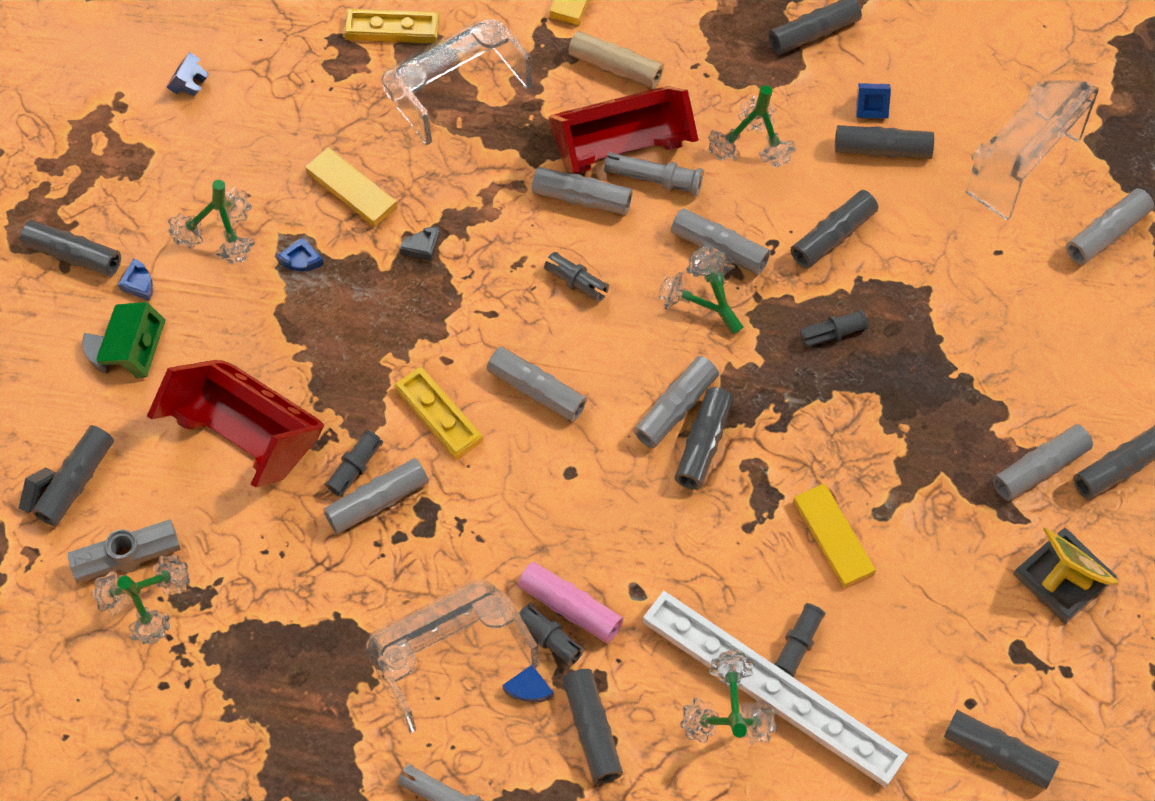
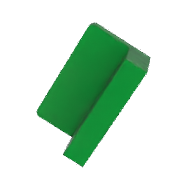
M148 302L116 304L96 361L100 365L121 364L136 378L147 377L166 319Z

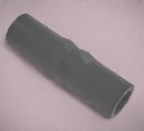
M839 0L828 6L815 9L811 13L803 14L793 21L770 30L768 34L770 45L777 55H781L860 21L862 11L857 0Z
M837 125L834 149L837 153L866 154L890 158L931 159L934 151V132L903 130L894 127Z
M860 190L838 209L830 212L809 233L791 246L790 251L794 260L803 268L808 269L831 249L839 246L844 239L850 237L860 225L878 211L879 206L876 199L868 191Z
M32 219L26 222L21 231L20 242L23 246L48 254L57 260L66 261L73 266L84 267L108 277H112L120 266V251L90 241L84 236L74 235L70 231L59 230Z
M711 387L707 389L697 418L692 424L691 433L686 439L685 450L674 478L678 484L688 489L698 490L702 488L711 461L717 452L718 443L722 438L723 429L734 401L733 395L722 388Z
M90 425L73 451L64 459L61 468L54 474L51 483L33 507L32 512L37 518L53 527H57L74 500L83 492L86 483L93 477L95 469L114 443L113 437L97 426Z
M1155 425L1132 440L1120 444L1115 450L1107 452L1101 459L1075 474L1073 481L1079 494L1087 500H1092L1117 483L1127 480L1132 474L1140 472L1146 465L1154 461Z
M579 669L570 672L563 677V684L593 783L603 784L614 781L623 775V770L591 669Z
M958 709L944 734V738L977 754L984 761L994 763L1002 770L1012 772L1045 790L1048 788L1060 763L1054 758L1026 745L1019 738L1009 736L1001 729L991 727Z

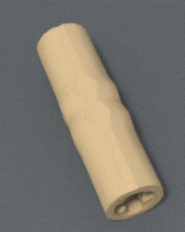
M577 31L574 34L568 49V54L572 57L652 89H655L660 82L664 70L662 63L582 31Z

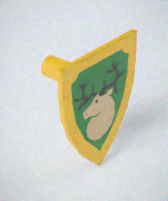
M1045 527L1043 529L1060 558L1058 564L1042 582V585L1047 590L1054 592L1065 578L1084 590H1088L1091 587L1093 580L1110 586L1119 584V581L1076 546Z

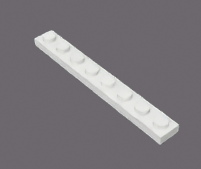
M663 591L644 615L643 624L727 681H729L730 672L736 673L737 687L883 787L887 788L907 759V753L667 592Z

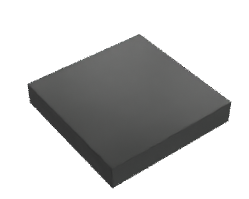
M1064 527L1057 533V535L1087 554L1115 579L1117 578L1069 530ZM1048 541L1015 569L1013 575L1066 625L1110 585L1093 580L1091 587L1088 590H1084L1065 578L1054 592L1047 590L1042 585V582L1060 561L1050 541Z

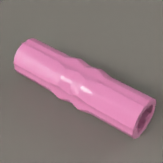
M534 561L527 566L519 579V588L546 604L555 613L563 615L569 622L579 625L606 643L612 641L623 623L622 616L593 599L587 592L579 590L573 583L561 579Z

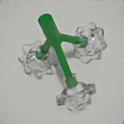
M761 86L758 95H753L749 101L741 103L740 108L742 112L739 113L738 118L742 122L736 129H730L727 134L716 130L710 132L711 135L708 136L710 141L709 151L714 154L716 159L719 161L727 159L737 160L740 152L737 150L736 142L741 137L740 133L746 128L750 132L755 129L759 134L763 133L765 129L767 130L768 135L766 139L768 145L759 152L761 162H768L773 167L778 168L790 161L791 154L796 151V147L794 146V141L786 142L785 140H780L779 134L774 132L773 125L775 120L773 116L776 115L777 109L770 103L773 92L770 86Z
M215 180L212 183V201L197 216L185 217L184 214L178 213L176 217H171L168 220L170 225L168 231L174 243L192 249L196 244L203 242L200 236L203 233L200 228L201 221L215 209L217 220L223 222L225 228L223 232L225 241L219 245V249L215 254L217 257H221V259H226L230 264L245 261L249 257L251 247L255 244L254 240H250L249 237H239L236 229L232 228L237 222L246 221L248 218L246 212L252 209V205L247 200V192L244 190L238 192V189L234 186L226 190L225 182L222 180Z
M700 247L696 252L692 253L691 258L688 260L689 266L686 268L688 274H693L694 277L704 276L706 282H710L718 305L694 296L693 291L685 289V283L682 281V272H679L675 277H666L662 282L658 297L665 301V310L670 309L673 304L675 305L679 301L687 304L693 302L718 312L732 334L744 328L726 301L723 285L726 283L724 275L734 269V260L731 257H726L724 252H719L718 249H713L712 247Z
M173 554L170 557L166 555L159 556V563L153 566L154 576L136 583L125 574L118 576L115 571H109L105 577L95 579L94 583L97 588L91 591V596L97 601L100 611L108 609L110 614L116 615L122 608H129L132 602L129 597L132 598L137 609V620L129 625V631L131 632L129 638L131 640H138L141 644H155L165 636L166 630L170 629L169 614L160 613L156 609L150 612L148 607H144L139 594L141 589L154 584L159 588L163 587L165 595L184 593V586L190 584L187 570L188 565L186 562L180 561V557L177 554Z
M735 649L720 653L718 658L711 660L710 674L718 677L720 682H726L727 688L730 689L732 712L728 717H719L718 713L713 711L714 705L711 701L704 702L699 698H694L691 705L687 704L683 707V719L680 724L682 729L687 730V739H696L700 743H706L708 736L716 734L717 725H728L731 727L735 737H746V742L749 745L759 741L769 742L771 739L770 733L777 731V725L774 721L775 710L771 707L766 708V703L759 700L754 704L743 703L741 706L742 712L739 711L738 687L741 685L740 681L743 678L753 674L754 661L747 659L744 653H740Z

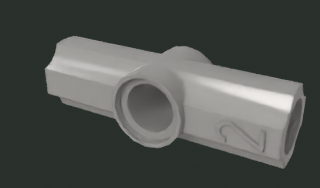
M169 519L132 532L124 529L116 530L105 541L68 552L67 554L74 579L78 584L115 571L133 572L141 566L142 562L181 550L172 520ZM126 547L131 548V550L124 555H117L121 549Z

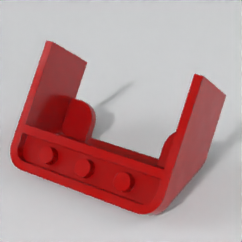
M671 86L655 88L548 116L551 131L564 167L573 172V174L591 170V164L595 163L598 159L606 158L608 152L622 154L653 145H664L665 150H672L683 147L682 141H699L688 90Z
M210 360L167 368L147 414V417L152 420L173 416L177 419L178 425L189 430L208 426L254 456L253 468L256 470V473L250 485L255 488L284 480L318 440L324 424L312 414L237 366L223 360Z

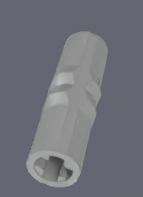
M542 167L536 169L532 181V193L563 200L570 204H579L586 208H597L622 215H627L633 194L631 188L601 182L595 178H585L579 174H568Z
M1136 188L1113 207L1107 209L1100 217L1095 218L1088 227L1067 242V254L1075 263L1079 265L1086 264L1107 246L1114 244L1119 237L1125 235L1132 226L1153 211V199L1145 190Z
M685 208L678 212L671 227V233L700 246L706 252L717 255L720 259L730 261L757 275L761 274L770 257L771 250L742 237L734 230L726 229L723 225L711 222Z
M500 346L493 353L488 362V372L570 422H574L585 408L587 397L503 346Z
M697 356L679 378L670 384L666 392L658 398L655 405L633 428L635 436L644 445L653 449L656 448L672 428L684 418L687 411L694 407L700 396L719 376V371L715 365L707 358Z
M1073 425L993 477L996 491L1006 501L1015 499L1091 450L1093 447L1091 436L1081 425Z
M413 458L390 472L375 477L370 483L359 486L354 492L323 508V512L336 534H339L362 520L377 515L382 509L393 506L401 498L428 484L429 480L419 461Z

